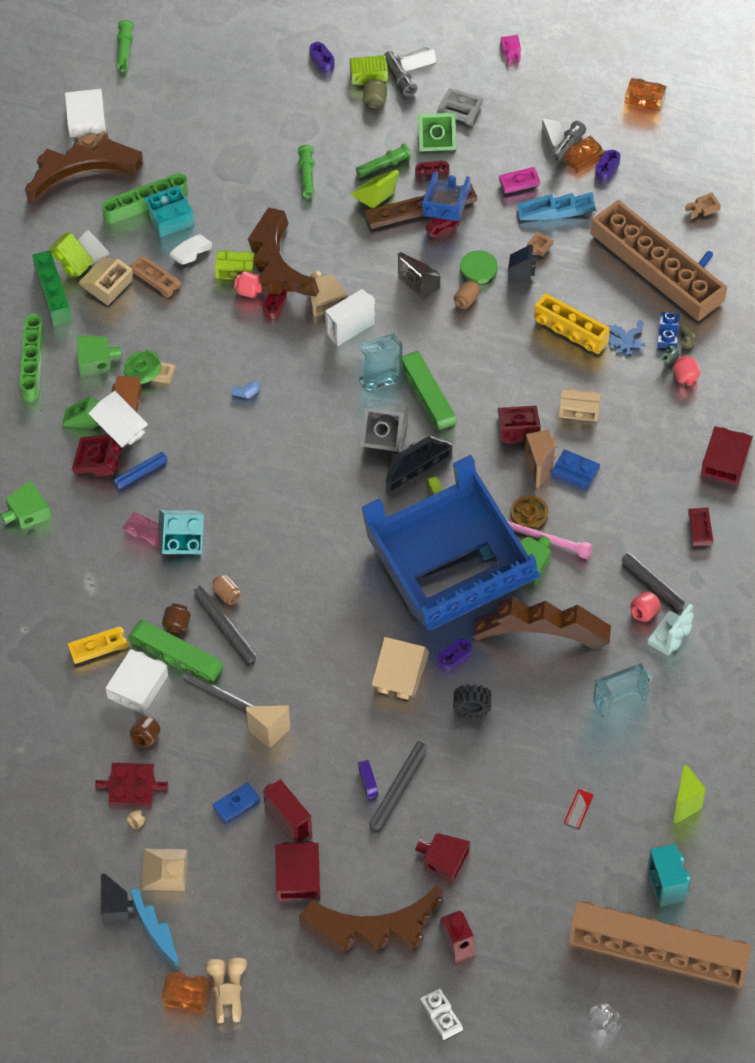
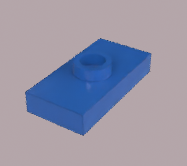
M249 782L212 805L223 822L226 823L258 803L260 797Z

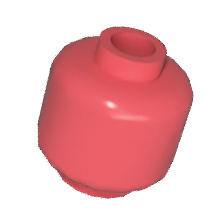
M243 271L241 275H237L234 289H237L239 295L255 298L257 293L261 294L262 286L259 281L260 276Z
M687 355L675 361L673 372L678 383L691 386L698 382L697 379L701 375V370L695 358Z
M646 591L639 594L630 603L631 614L639 621H650L661 610L658 597Z

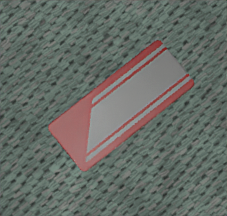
M578 789L564 823L580 828L594 795Z

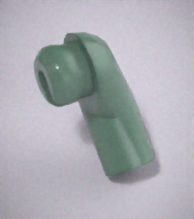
M669 346L670 349H666V353L661 355V361L668 365L674 363L679 356V350L675 346Z

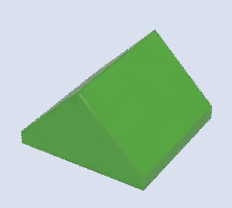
M455 113L418 114L419 151L456 150Z

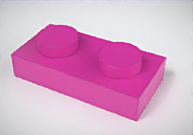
M535 167L499 175V181L505 194L540 185V178Z

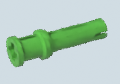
M122 20L118 23L119 33L117 41L119 42L116 67L120 71L128 69L129 46L133 40L131 33L134 29V24L129 20Z
M402 144L401 147L393 151L388 150L385 155L356 167L357 175L359 178H362L386 166H395L397 162L404 159H411L410 151L406 144Z
M302 145L298 148L300 156L298 165L302 170V195L310 198L314 196L312 171L315 166L312 156L314 148L310 145Z

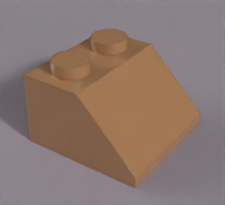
M549 429L526 434L525 459L536 489L541 487L553 469V463L556 459L555 448H557L555 436H551Z

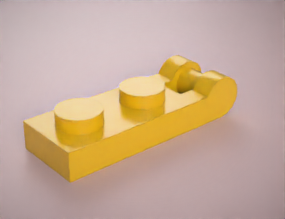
M116 627L67 643L74 664L116 650L122 651L127 649L129 643L124 638L125 632L123 628Z

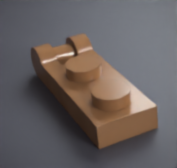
M143 255L129 266L133 269L135 275L159 290L166 298H169L174 290H178L182 286L179 279Z

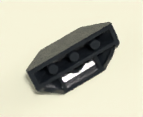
M429 435L418 442L410 444L405 450L395 453L390 458L387 471V495L451 458L453 445L450 442Z

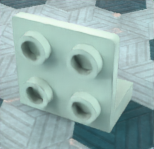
M689 604L681 616L669 610L648 639V645L668 656L673 650L676 651L682 642L681 638L684 635L687 636L692 629L693 605Z

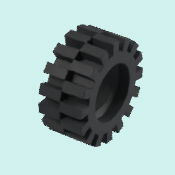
M466 684L465 687L461 685L454 691L453 709H455V712H459L460 715L465 714V716H482V713L486 715L491 711V691L487 687L483 688L482 685L477 687V684H473V686Z

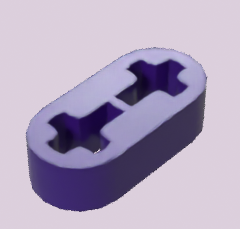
M314 42L310 45V57L323 71H331L335 67V58L327 47L321 42Z
M607 150L597 163L595 176L599 180H608L619 166L621 156L617 150Z
M459 639L440 652L437 658L439 669L448 672L467 660L472 653L470 641ZM459 647H461L462 649L466 647V651H459ZM443 659H445V660H449V659H450V663H448V662H444V663H443Z
M369 760L358 762V769L367 799L378 797V789Z

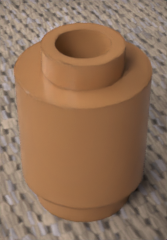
M465 282L453 296L457 307L467 309L478 297L480 288L475 282Z
M219 575L213 580L212 590L224 603L232 605L240 599V589L227 575Z

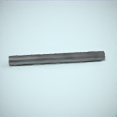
M188 671L183 675V678L245 711L246 707L254 706Z

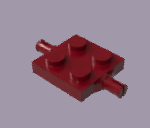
M112 763L111 774L108 780L96 779L95 789L107 788L109 791L108 803L112 806L152 807V797L155 790L168 791V781H155L154 764Z

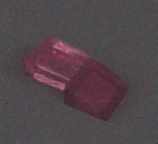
M133 512L122 529L138 540L141 537L158 548L160 545L158 523Z

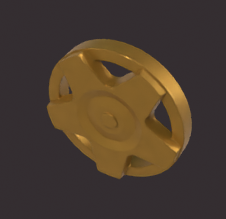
M532 495L522 496L516 499L511 506L512 521L535 530L546 522L548 507L539 497ZM538 504H540L544 509H539Z

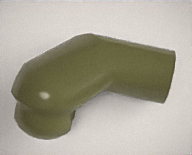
M685 323L680 327L684 335L683 340L681 339V345L685 349H690L696 341V335L690 326Z

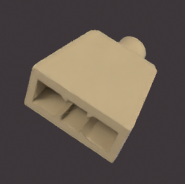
M315 271L311 274L310 277L315 278L319 289L316 297L308 295L314 317L325 314L326 310L347 298L346 291L332 274L322 276L320 271Z

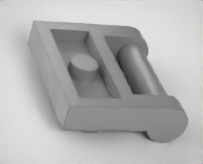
M449 88L438 107L437 113H455L456 120L466 122V125L472 126L474 118L483 103V98ZM447 107H450V108H453V109H456V110H459V111H463V112H466V113H469V114H468V115H465V114L458 113V112H455V111H452V110H449V109H446V108H447Z

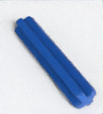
M160 452L114 479L115 485L121 489L166 463V455Z

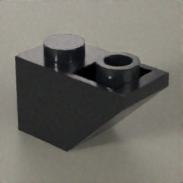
M529 244L510 254L507 281L530 283L531 276H535L536 265H532L536 263V253H533V245Z

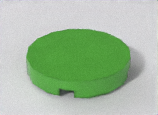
M482 250L467 253L460 262L461 275L467 281H473L476 284L489 282L491 278L493 279L498 271L495 257L489 252Z
M145 350L146 352L138 351L130 355L124 363V375L126 377H140L141 384L154 379L160 373L162 365L159 356L151 350Z

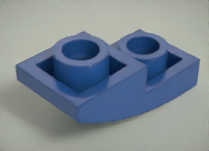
M661 312L657 348L670 349L669 346H675L677 349L680 313Z

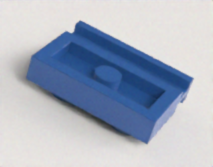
M564 449L555 467L552 469L551 475L588 489L589 484L593 481L600 468V464Z

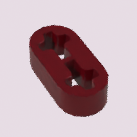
M443 160L419 163L415 167V177L420 181H429L434 171L438 172V180L445 179L450 174V165Z
M435 218L426 225L425 230L430 237L435 238L455 229L460 224V221Z
M286 290L281 292L277 300L275 297L278 296L277 294H268L262 307L265 318L270 320L278 318L287 302Z

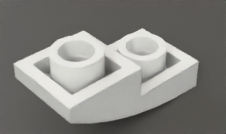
M199 234L178 245L170 252V256L180 264H187L196 260L197 253L210 250L212 242Z
M440 989L420 998L429 1018L443 1040L463 1030L462 1024L451 1010L449 1001Z

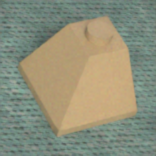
M144 849L141 890L185 891L187 849Z

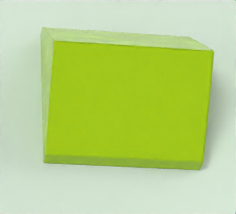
M396 169L372 178L350 194L371 208H375L395 193L399 171Z
M687 765L683 766L674 823H679L703 807L706 788Z

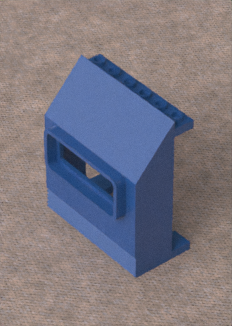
M472 455L453 463L455 485L393 515L385 516L384 505L380 498L361 507L368 539L412 615L429 631L541 577L537 571L535 557L533 554L528 556L476 472L475 460ZM485 545L490 547L499 562L498 564L437 594L426 597L416 580L417 578Z

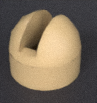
M134 810L126 817L127 822L134 829H139L145 822V815H141L142 811Z

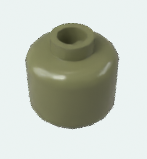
M370 80L364 86L363 101L371 108H379V106L385 104L387 98L386 85L380 80Z

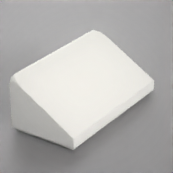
M428 45L396 55L405 72L436 62L435 51Z
M542 119V128L553 152L563 140L564 131L559 121Z
M89 230L78 239V242L94 261L91 264L92 268L103 257L110 258L107 249Z

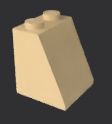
M384 637L372 686L377 688L376 692L388 695L389 691L397 693L396 697L408 700L409 697L414 698L429 656V651L423 646Z

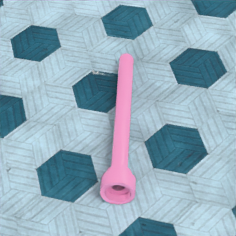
M507 521L515 532L536 539L546 536L550 539L551 544L576 551V554L581 558L588 559L592 550V544L579 542L577 544Z

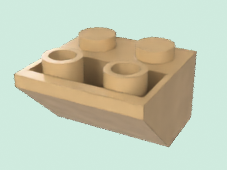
M103 257L79 281V285L108 306L132 281L133 269L118 258Z

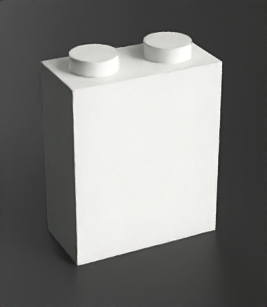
M101 89L65 93L70 138L81 137L91 133L99 135L101 132L106 131Z
M361 289L325 311L326 335L337 346L375 324V300L373 296L367 294L364 289Z
M116 391L102 399L88 413L121 447H124L126 444L132 445L136 440L140 439L145 434L143 429L148 425Z
M130 649L106 686L107 698L144 715L168 677L167 665L161 660L147 657L141 651L136 652Z

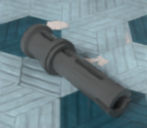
M387 51L384 54L386 62L396 77L397 85L402 88L404 96L410 97L414 95L418 90V86L412 82L411 75L404 71L394 52Z
M576 120L572 122L571 128L565 131L563 140L550 155L552 162L559 163L570 147L577 144L580 136L585 134L586 126L583 122Z

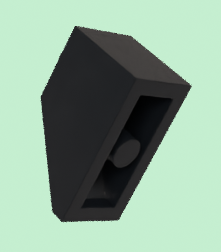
M101 874V916L103 923L129 922V913H133V900H129L127 891L108 875Z

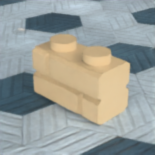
M573 388L562 389L559 417L598 422L601 393H596L592 390L586 392L577 391Z

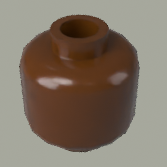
M173 603L165 609L162 626L167 629V633L179 635V632L187 631L191 613L187 610L186 606Z
M139 717L130 730V737L133 743L138 747L152 746L160 734V725L152 717Z

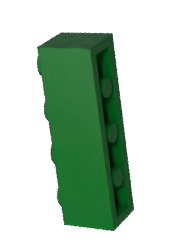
M51 250L33 254L34 268L53 326L71 322L70 308Z

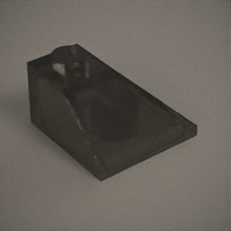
M402 252L398 253V278L424 300L440 288L441 277L436 270Z

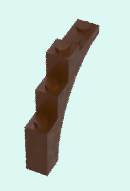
M104 137L100 143L96 144L94 150L77 143L71 149H68L66 155L46 149L38 157L37 164L39 170L36 171L33 180L26 185L27 201L34 204L52 186L79 174L109 171L135 177L144 164L142 152Z
M268 207L248 237L251 250L256 253L253 258L257 271L262 273L259 281L263 291L269 294L280 295L283 290L316 297L319 289L315 278L303 275L292 269L281 257V242L283 234L289 225L285 211Z
M512 596L499 602L496 610L473 620L472 637L480 640L504 633H544L569 638L595 650L610 643L611 625L579 605L561 611L547 601H543L529 607Z
M436 885L414 904L396 912L379 916L343 914L328 909L312 900L299 915V924L339 954H342L345 949L349 950L354 944L355 939L376 953L380 948L383 949L387 945L390 938L410 952L414 947L417 948L424 939L423 926L428 923L431 917L430 914L434 909L437 911L444 902L443 889Z

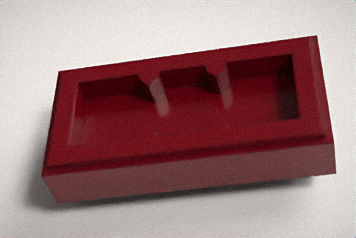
M709 507L689 508L688 516L693 546L713 545Z

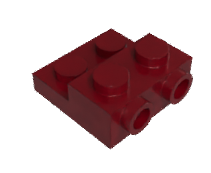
M537 405L498 408L501 442L514 444L517 441H526V434L541 431Z
M109 434L80 437L72 471L75 474L93 472L96 477L113 475L114 470L119 468L118 455L123 452V447Z

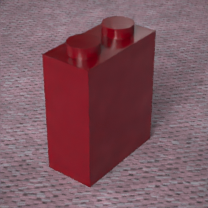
M714 426L702 462L701 475L739 485L751 449L753 436L743 432L728 430L724 427Z
M281 779L268 784L263 790L264 806L267 814L292 844L302 843L310 838L313 833L312 819L309 812Z
M304 841L293 844L291 842L275 844L277 901L321 899L319 842Z

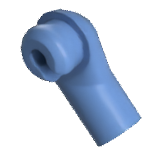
M252 381L243 388L233 386L231 395L249 399L259 392L260 384L257 381Z

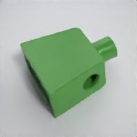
M77 336L80 377L108 371L111 369L110 359L122 358L121 346L109 347L107 337Z
M32 481L27 482L6 498L8 510L0 514L5 525L15 520L20 528H26L52 518L49 505Z
M542 536L538 541L531 537H526L520 543L528 556L533 554L537 563V571L542 576L551 560V550L548 549L551 541L546 536ZM541 577L531 581L530 583L536 586Z

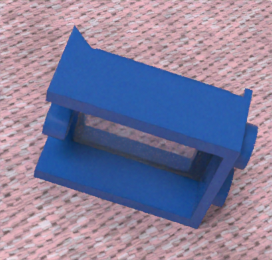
M434 171L422 202L423 216L460 221L469 192H471L470 177H466L463 186L456 185V177L450 175L447 181L448 184L438 182V172Z

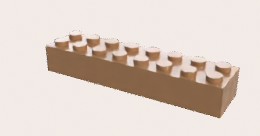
M619 199L591 219V235L697 321H700L725 301L726 285Z
M578 901L571 922L569 944L740 988L743 987L752 949L751 945H747L743 941H731L720 935L712 936L704 934L700 930H688L677 924L668 925L660 923L653 918L645 919L633 913L625 914L617 912L610 907L601 908L590 902L582 903Z

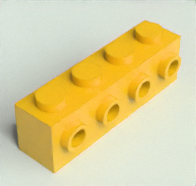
M545 293L535 304L534 320L541 325L551 328L554 332L564 335L572 342L584 346L587 350L599 354L609 342L610 327Z

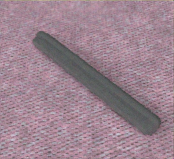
M202 585L196 587L194 594L248 664L254 662L256 654L205 587Z
M418 741L370 820L369 826L372 829L380 830L426 752L427 745Z

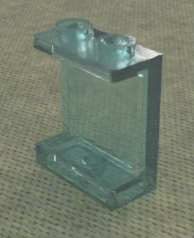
M394 333L359 343V350L364 355V376L359 377V383L366 391L402 381L403 344Z
M642 663L595 680L593 702L602 718L610 714L611 702L639 693L643 701L648 700L649 686L652 678L650 672L644 669Z

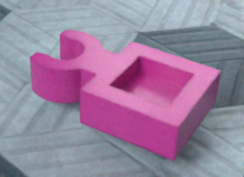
M519 36L500 37L503 55L507 54L508 64L511 63V58H516L517 62H520L521 45Z

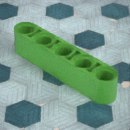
M181 173L174 174L105 200L102 203L104 221L113 224L146 212L148 209L144 200L145 197L178 185L184 196L188 194L187 177Z
M37 314L28 315L24 321L19 384L22 398L28 402L35 401L39 397L44 330L42 319Z
M417 350L399 357V363L436 430L440 431L456 425V416L419 351Z
M140 620L128 635L129 641L135 646L211 684L224 668L223 663L219 659L144 620Z

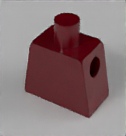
M437 833L431 843L420 839L415 851L425 855L423 858L425 869L453 885L470 852V841Z
M459 910L443 916L440 920L439 929L454 962L457 963L475 956L474 935L463 911Z

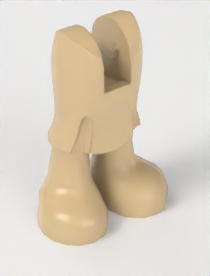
M232 958L227 961L229 984H225V962L223 960L212 959L205 962V970L212 976L214 982V1012L217 1023H224V1006H232L233 1023L240 1022L242 1015L240 1000L242 987L240 986V978L247 968V961L244 958Z

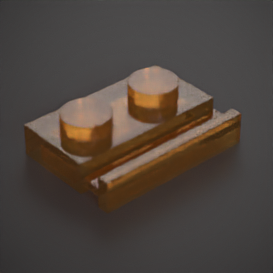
M590 135L572 145L562 158L579 173L598 162L606 150H603L602 146Z

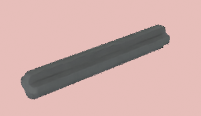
M627 553L622 557L623 564L676 610L679 611L685 606V601L633 555Z

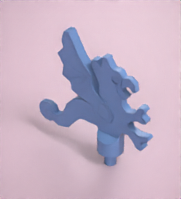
M638 320L637 326L639 327L629 330L627 334L622 329V326L606 325L610 327V332L614 334H611L609 338L610 348L614 349L613 346H620L621 348L617 350V353L620 352L622 354V351L626 349L627 356L632 354L631 347H645V343H641V340L634 339V335L642 331L644 322Z

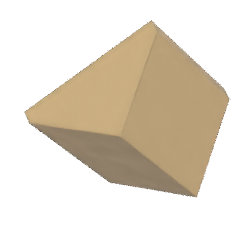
M289 705L246 707L248 731L269 749L290 730Z

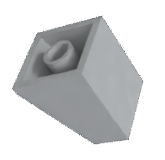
M371 399L364 407L360 446L399 452L408 423L410 404Z

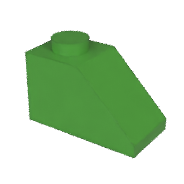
M89 396L66 408L62 425L91 430L100 426L88 414L99 401Z

